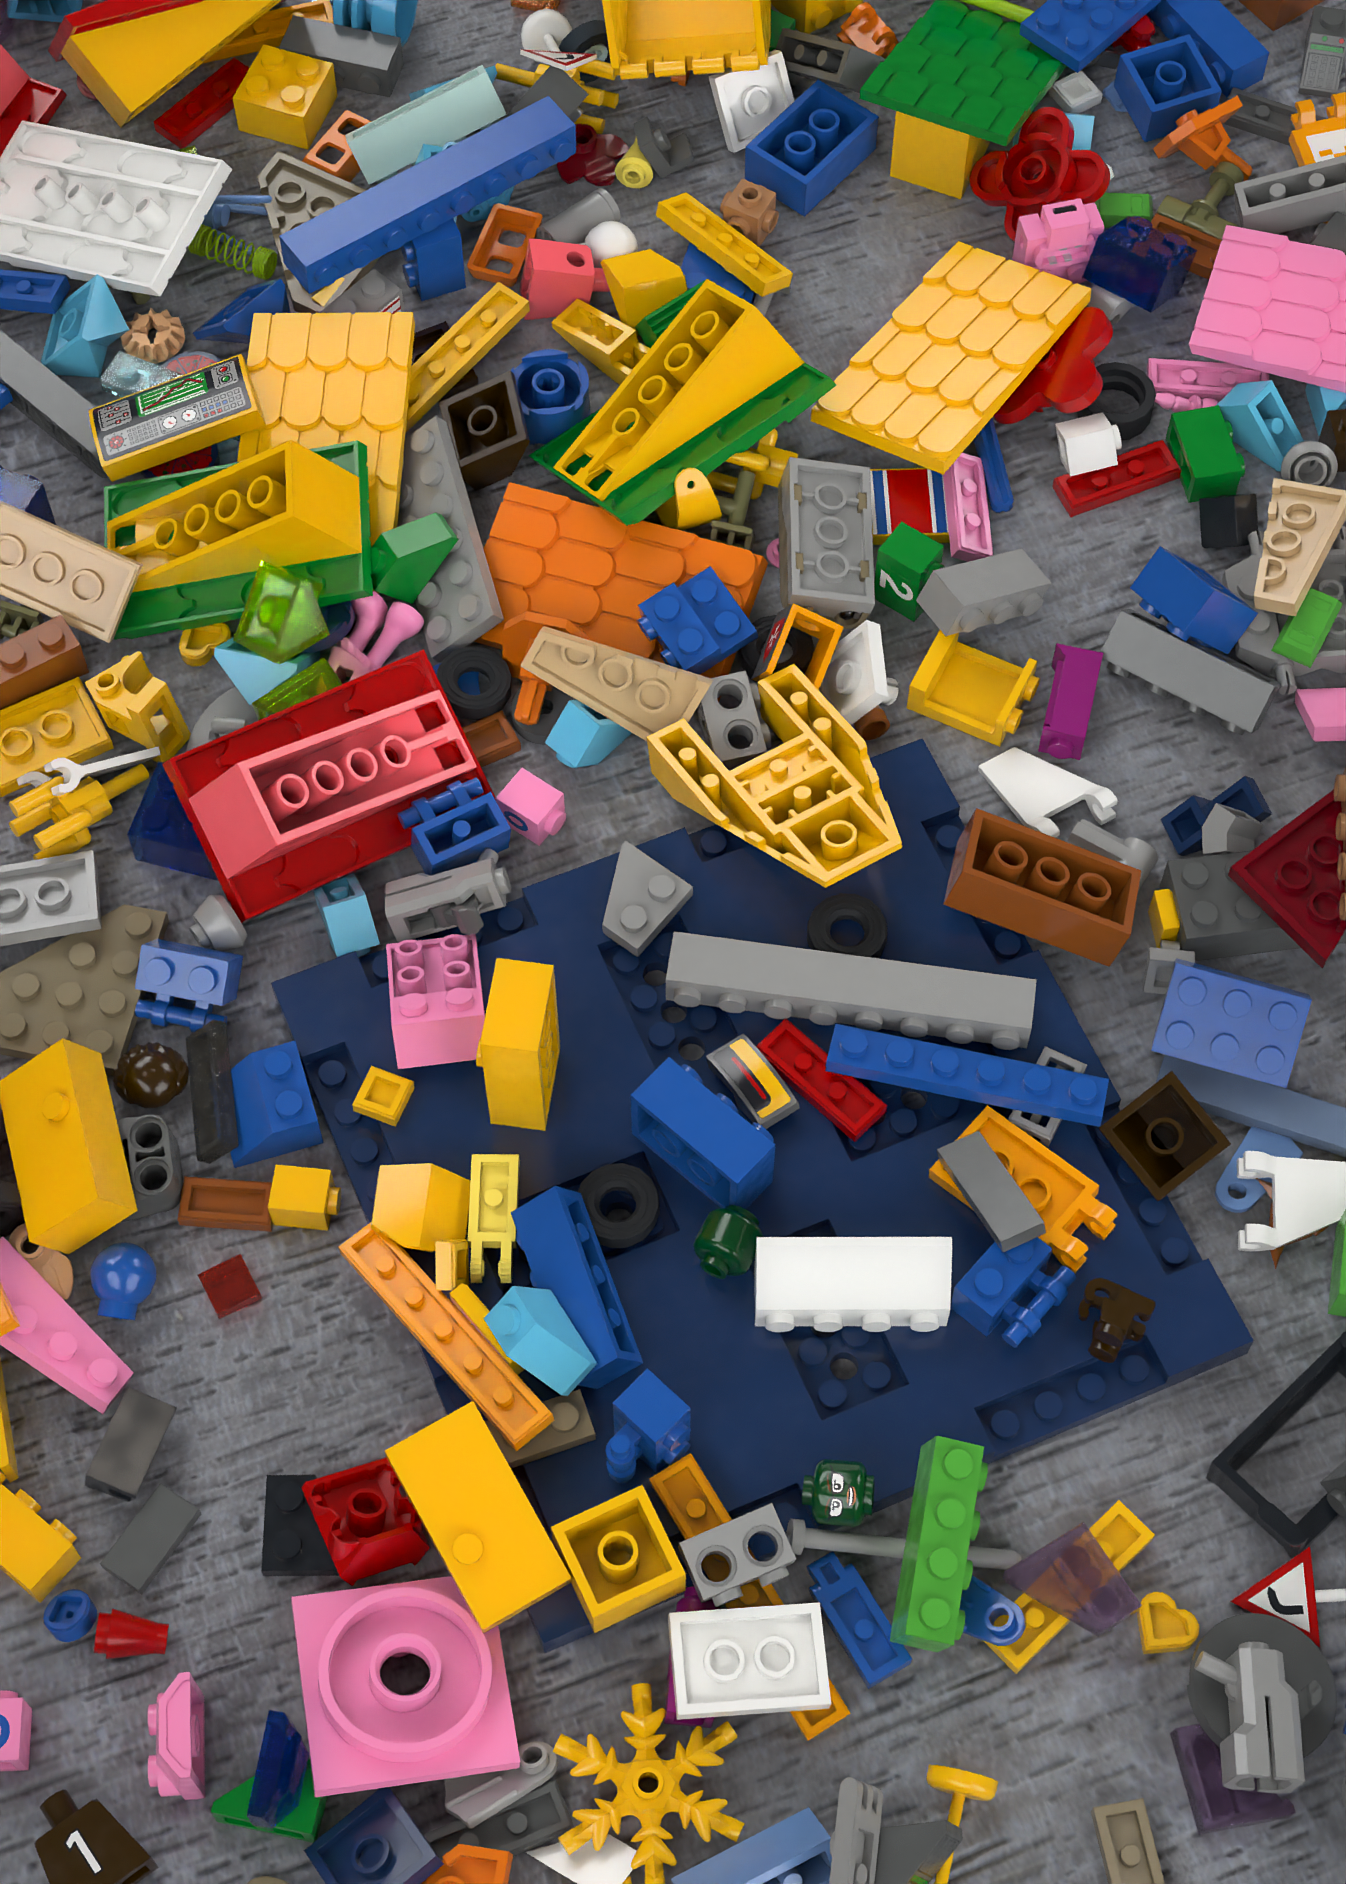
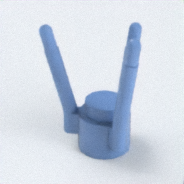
M218 195L207 215H204L205 219L202 225L204 224L212 229H216L218 238L222 232L217 229L228 224L230 212L267 216L263 206L242 204L271 203L272 197L269 195ZM226 234V242H227L228 238L230 237V236L227 235V234ZM224 235L221 236L219 241L223 242ZM233 238L229 242L231 247L233 245ZM242 242L237 249L239 251L242 250ZM249 247V249H248V251H247V254H248V255L251 254V250H252L251 247Z

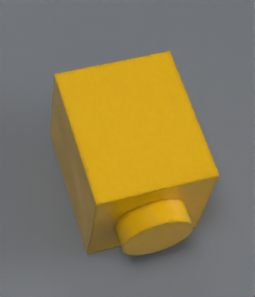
M276 1164L268 1203V1210L273 1225L328 1231L331 1215H338L340 1211L341 1187H335L331 1170Z

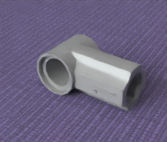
M1082 819L1080 822L1078 821L1067 843L1141 870L1139 889L1158 861L1157 852L1145 841L1134 837L1122 840L1085 819Z

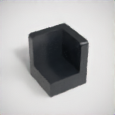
M1256 494L1222 495L1199 499L1201 545L1203 548L1250 545L1248 535L1254 531H1257L1258 535Z

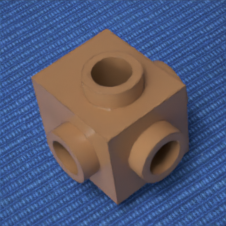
M741 179L733 192L728 191L722 200L720 213L723 214V220L760 247L778 222L779 211L776 210V192L762 185Z

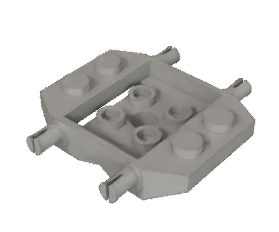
M1342 526L1333 543L1334 550L1329 551L1311 585V588L1336 598L1343 604L1311 668L1271 651L1289 615L1255 609L1254 591L1259 562L1263 553L1264 532L1259 531L1258 535L1257 531L1250 533L1248 541L1252 555L1224 571L1223 585L1258 612L1257 616L1235 644L1236 655L1261 674L1269 678H1277V682L1281 683L1278 691L1282 695H1285L1286 690L1287 694H1292L1297 690L1294 676H1301L1321 668L1337 673H1346V601L1341 580H1346L1345 526Z

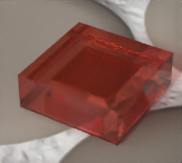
M241 1254L198 1274L199 1280L219 1319L262 1299Z

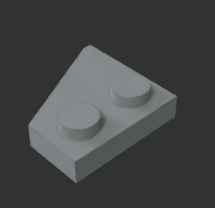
M625 841L621 846L602 923L603 933L638 957L693 896V886Z

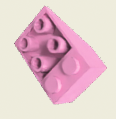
M451 934L443 938L418 941L408 939L399 943L386 944L391 1026L398 1069L476 1060L478 1043L482 1035L485 1019L476 934Z

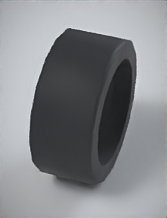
M1112 362L1097 366L1096 369L1103 380L1101 391L1111 389L1124 391L1135 398L1139 403V408L1131 413L1114 414L1106 412L1093 402L1085 409L1077 412L1078 418L1103 412L1111 425H1117L1121 441L1130 440L1138 436L1150 424L1156 397L1152 380L1144 371L1131 364Z

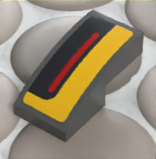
M744 1033L706 1056L709 1069L734 1094L737 1107L752 1122L759 1123L767 1129L800 1108L797 1099L783 1079Z

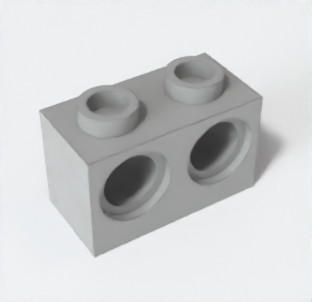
M746 671L711 678L714 680L697 707L705 744L729 771L766 753L767 749L772 746L768 726L766 723L760 724L756 709L761 708L758 687L756 683L749 684ZM722 695H732L738 700L740 705L734 709H727L719 704L718 698ZM732 735H742L748 739L750 746L746 749H736L730 745L728 738Z
M772 1503L682 1541L678 1545L701 1604L712 1599L715 1607L743 1596L740 1587L759 1579L761 1586L765 1587L789 1576L786 1567L797 1560ZM755 1535L768 1536L775 1545L774 1557L766 1562L755 1560L748 1551L749 1539ZM709 1555H720L727 1560L730 1572L725 1580L713 1582L703 1575L701 1563Z

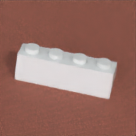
M757 1237L754 1268L755 1326H765L767 1330L772 1332H787L794 1329V1326H814L815 1330L821 1332L838 1331L843 1326H862L863 1330L869 1332L886 1331L891 1326H910L914 1331L929 1332L938 1329L939 1326H947L951 1306L952 1237Z

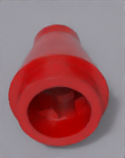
M112 1609V1613L99 1612L94 1653L106 1654V1659L148 1654L165 1655L169 1624L157 1623L116 1609Z

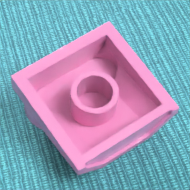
M184 1672L176 1676L165 1693L158 1694L157 1704H149L148 1706L150 1736L156 1735V1755H150L148 1758V1780L150 1787H158L161 1797L181 1795L185 1800L205 1798L204 1695L190 1672Z

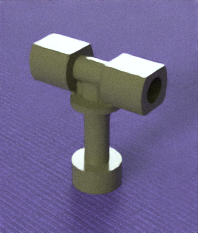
M1220 162L1209 177L1211 189L1204 199L1194 200L1190 205L1167 195L1160 204L1157 214L1223 240L1222 237L1226 225L1235 227L1238 225L1220 218L1217 206L1224 196L1234 195V184L1243 182L1244 175L1240 168L1233 163Z

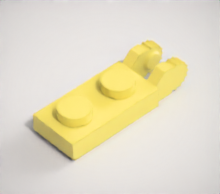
M472 1154L468 1245L471 1248V1283H482L485 1275L483 1248H501L498 1276L501 1283H512L513 1248L517 1247L516 1226L511 1212L518 1208L519 1154Z

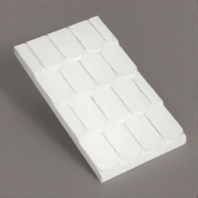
M22 120L0 157V261L8 262L15 267L64 274L70 279L89 281L98 274L113 289L161 297L168 284L167 280L171 279L186 252V247H189L205 219L204 215H207L223 187L222 183H225L232 168L220 159Z

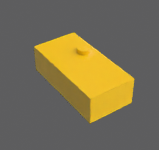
M496 958L482 1035L478 1043L476 1066L483 1067L490 1123L545 1131L560 1053L554 965Z
M62 1038L0 1080V1104L30 1243L69 1255L138 1211L101 1053Z
M473 1401L385 1450L391 1467L483 1633L571 1583L572 1578Z

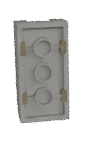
M789 457L778 485L779 573L782 607L786 608L794 603L843 626V629L856 628L869 617L875 605L870 467Z

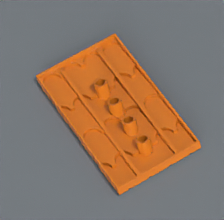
M511 482L508 483L503 496L504 500L500 504L490 530V537L484 546V553L504 620L474 642L502 650L505 623L526 611L567 619L590 641L664 663L660 656V652L664 649L656 638L650 642L637 623V620L641 618L638 605L673 582L679 587L710 566L749 619L769 563L762 555L754 554L747 549L700 538L693 533L646 521L626 526L600 507L573 501L569 497ZM737 651L700 675L708 678L728 675Z

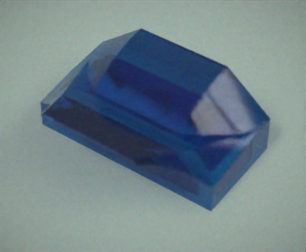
M273 1710L268 1712L247 1811V1817L254 1826L274 1828L299 1806L309 1752L295 1724L285 1712Z

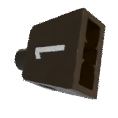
M64 1789L51 1795L41 1804L40 1809L52 1829L39 1837L34 1844L50 1884H137L159 1868L144 1848L98 1799H94L78 1809L68 1791Z

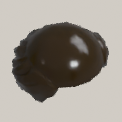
M148 1042L146 1045L137 1044L136 1047L129 1050L128 1054H123L117 1063V1067L114 1070V1088L118 1095L129 1104H136L143 1108H158L168 1104L175 1096L183 1092L188 1083L189 1068L182 1055L171 1047H166L158 1042L153 1044Z

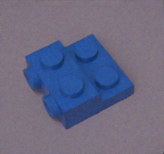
M711 566L679 587L673 582L638 605L641 618L637 620V623L650 642L656 638L664 649L660 652L664 663L700 675L758 638L757 630Z

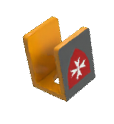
M793 603L777 613L751 679L758 682L773 673L792 626L819 639L805 673V676L819 690L844 627Z

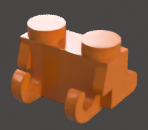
M868 2L859 4L840 26L842 31L836 34L839 42L856 46L885 59L899 43L895 33L890 27L886 26Z

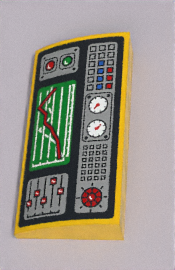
M242 353L89 410L91 429L101 467L112 482L266 425Z

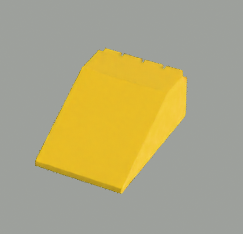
M602 0L611 69H614L615 76L620 75L621 80L648 78L649 73H655V77L687 75V71L693 70L694 75L725 73V68H731L732 72L759 70L760 65H768L771 39V0Z

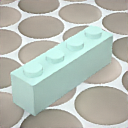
M481 65L348 133L345 137L368 184L370 185L376 181L380 184L397 175L399 169L409 164L414 166L423 144L443 147L447 142L458 143L466 139V135L478 129L481 131L501 121L500 118L507 114L486 70Z

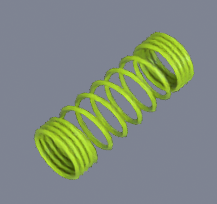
M201 224L188 247L189 251L200 257L206 255L209 260L216 259L219 264L225 262L228 267L235 266V269L238 271L244 269L246 274L253 273L255 277L263 280H268L273 275L277 265V253L274 250L259 246L254 253L255 247L253 242L249 243L245 249L244 239L239 240L236 244V239L233 235L226 242L225 232L220 233L217 238L216 229H212L204 224ZM224 235L223 244L217 253L219 240ZM233 238L231 251L226 257L229 242ZM242 242V250L236 260L237 249ZM215 245L214 257H210L208 254ZM252 245L250 257L245 264L247 251ZM224 249V260L220 261L217 257ZM233 253V264H229L227 260ZM243 255V267L239 268L236 264L240 261ZM252 260V271H247L246 267Z

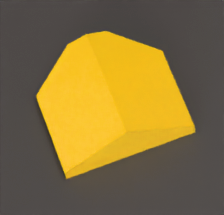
M651 249L603 259L600 262L620 321L635 330V326L644 317L687 291L685 276L681 268Z
M432 1163L380 1165L370 1228L377 1233H383L404 1248L428 1252L435 1251V1242L465 1239L471 1181Z

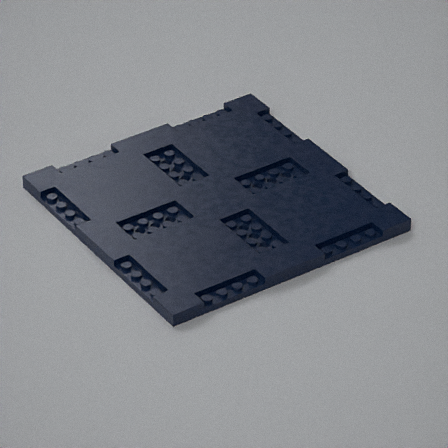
M923 738L869 758L872 767L875 768L878 775L879 786L884 800L889 805L902 841V848L826 888L715 824L689 835L684 827L635 846L693 886V896L638 957L606 936L602 931V923L620 852L522 888L523 897L506 903L505 907L480 914L484 926L476 933L485 1014L496 958L554 965L560 1053L545 1131L490 1123L483 1067H477L476 1060L398 1069L391 1026L386 948L358 958L356 951L271 982L280 1012L292 1041H296L303 1068L368 1224L372 1220L380 1165L432 1163L471 1181L472 1154H519L518 1208L554 1186L578 1192L582 1181L592 1171L607 1164L624 1163L639 1168L651 1178L659 1193L660 1214L654 1229L643 1241L625 1248H610L600 1245L643 1364L599 1389L577 1385L573 1390L580 1389L596 1433V1440L511 1468L552 1544L551 1526L643 1485L686 1573V1588L694 1587L678 1549L679 1543L685 1540L649 1482V1478L670 1465L666 1463L655 1473L643 1460L638 1458L636 1460L634 1476L623 1484L611 1479L607 1472L606 1445L615 1435L613 1402L647 1368L691 1408L690 1440L688 1441L691 1446L683 1457L690 1453L693 1455L731 1519H736L772 1503L786 1534L788 1522L791 1518L804 1520L806 1528L833 1531L842 1527L817 1523L812 1515V1506L802 1505L804 1475L814 1476L816 1465L823 1459L861 1462L867 1470V1475L875 1476L873 1513L913 1497L921 1446L935 1436L984 1446L982 1462L988 1465L1248 1353L1254 1341L1209 1258L1202 1260L1168 1196L1166 1195L1157 1202L1099 1131V1127L1063 1119L1049 1147L1044 1146L1099 1185V1192L1095 1199L1106 1204L1118 1214L1113 1221L1116 1227L1105 1240L1094 1235L1084 1222L1074 1231L1072 1236L1088 1246V1251L1084 1254L1087 1260L1074 1273L1076 1279L1068 1287V1296L1059 1306H1052L1041 1318L1042 1326L1032 1337L1026 1336L1016 1348L1007 1344L1002 1338L1003 1332L1010 1326L1004 1319L986 1337L951 1308L947 1326H939L938 1329L929 1332L914 1331L910 1326H891L890 1329L882 1332L865 1331L862 1329V1326H843L842 1329L827 1338L815 1335L810 1326H794V1329L787 1332H772L767 1330L765 1326H755V1259L745 1274L740 1276L727 1275L724 1279L713 1277L701 1268L700 1263L702 1261L694 1251V1241L708 1214L720 1207L632 1134L630 1095L670 1057L680 1066L683 1064L690 1066L699 1074L706 1088L715 1095L718 1093L725 1095L737 1107L734 1094L709 1069L706 1056L743 1033L757 1046L784 1019H774L768 1017L765 1013L752 1011L729 1013L719 1007L708 1005L684 1007L674 1001L666 1000V983L652 986L646 983L644 976L654 970L667 974L674 931L810 949L807 942L808 920L814 908L825 898L840 893L857 894L870 899L881 909L887 923V942L879 959L1037 979L1032 1029L1027 1048L1018 1047L1012 1050H1004L990 1043L976 1041L959 1044L949 1041L946 1037L926 1035L915 1038L906 1036L901 1031L880 1029L875 1032L1033 1064L1037 1063L1046 1046L1087 1064L1085 1074L1109 1079L1100 1126L1121 1111L1119 1109L1120 1096L1040 951L1036 950L1033 952L1023 934L943 905L957 841L965 826L959 817L960 806ZM843 919L832 925L830 935L839 945L854 946L862 941L864 930L856 921ZM457 926L413 940L443 938L451 934H466L461 933ZM669 1007H678L686 1013V1017L680 1022L670 1023L664 1020L661 1014ZM787 1018L827 1054L835 1024L857 1028L855 1025L849 1024L819 1025L810 1019ZM687 1044H696L703 1049L704 1054L701 1058L691 1061L684 1059L679 1054V1051ZM1049 1061L1047 1066L1056 1068L1057 1064ZM371 1065L414 1081L415 1088L396 1127L353 1110L352 1104ZM855 1077L887 1105V1110L884 1114L885 1119L881 1124L871 1126L854 1142L785 1082L797 1099L800 1108L767 1128L776 1144L773 1182L746 1209L758 1219V1227L761 1229L763 1236L952 1237V1299L956 1284L995 1241L971 1208L929 1178V1169L939 1159L937 1149L954 1142L987 1105L1006 1119H1009L1013 1109ZM908 1092H916L924 1097L926 1104L919 1109H910L901 1102V1097ZM737 1107L738 1114L752 1124L753 1122ZM1024 1112L1022 1117L1030 1120L1033 1113ZM1043 1116L1039 1125L1046 1128L1051 1117ZM1033 1136V1138L1038 1142L1041 1141V1139ZM621 1190L607 1193L599 1204V1209L605 1217L615 1209L627 1210L632 1215L636 1208L634 1198L629 1193ZM468 1214L466 1237H465V1239H467V1241H468L469 1214ZM518 1243L517 1247L513 1248L512 1283H501L498 1276L501 1248H483L485 1275L482 1283H471V1248L468 1245V1287L489 1311L492 1310L512 1286L534 1288L530 1280L531 1269L529 1263L520 1256L521 1248ZM402 1247L436 1284L435 1251L428 1252ZM1052 1252L1047 1268L1044 1271L1046 1276L1051 1277L1063 1266ZM1095 1278L1112 1281L1156 1303L1149 1321L1144 1322L1140 1320L1139 1316L1133 1318V1320L1144 1324L1146 1331L1143 1338L1138 1342L1126 1339L1114 1363L1098 1360L1088 1352L1092 1341V1327L1095 1320L1099 1322L1101 1311L1097 1308L1088 1309L1089 1316L1086 1321H1081L1078 1317V1308L1084 1299L1085 1287L1089 1281ZM1029 1289L1016 1304L1026 1307L1037 1293ZM441 1290L450 1300L449 1293L452 1290ZM1103 1291L1095 1292L1096 1296L1109 1298L1107 1293ZM415 1338L446 1415L470 1403L471 1400ZM838 1359H847L855 1364L857 1373L850 1379H839L833 1375L830 1366ZM526 1369L518 1374L541 1402L561 1396ZM478 1409V1411L480 1412V1414H481L483 1420H484V1421H488V1419H487V1418L483 1415V1413ZM755 1535L749 1539L748 1546L757 1561L761 1562L775 1555L774 1542L768 1536ZM702 1569L703 1575L708 1579V1577ZM571 1583L526 1609L544 1654L594 1633ZM683 1591V1592H681V1593H679V1594H677V1595H675V1596H673V1597H671V1598H669V1599H666V1600H664V1601H662V1602H660V1603H658V1604H656V1605H654V1606H652V1607H649V1608H647V1609H645V1610H643V1611H646V1610H648V1609H650V1608H653V1607H655V1606H657V1605H660V1604H662V1603H664V1602H667V1601L672 1600V1599H674V1598H676V1597H679V1596L683 1595L685 1591Z

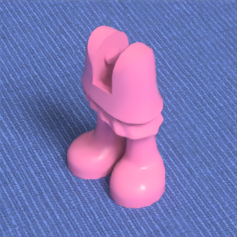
M373 591V596L351 600L357 617L356 623L349 637H344L337 642V646L331 648L330 657L317 683V695L342 685L346 677H349V681L381 668L401 642L421 631L424 625V619L421 614L410 605L399 601L393 602L388 610L383 598L375 591ZM384 624L379 638L366 656L362 652L377 630Z

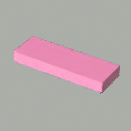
M1149 358L1147 364V376L1152 380L1156 393H1171L1175 397L1180 396L1189 399L1192 395H1197L1201 400L1212 398L1220 402L1238 383L1269 380V373L1231 363Z
M962 452L943 475L951 557L969 562L993 556L983 464L981 458Z

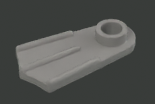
M530 1742L518 1747L520 1766L517 1769L444 1779L446 1812L460 1819L468 1828H474L552 1778L558 1768V1758L553 1753L554 1748L545 1742ZM533 1757L541 1758L536 1763H527V1761Z

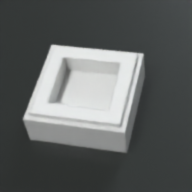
M1082 70L1056 81L1049 89V95L1065 112L1081 113L1100 104L1103 95Z

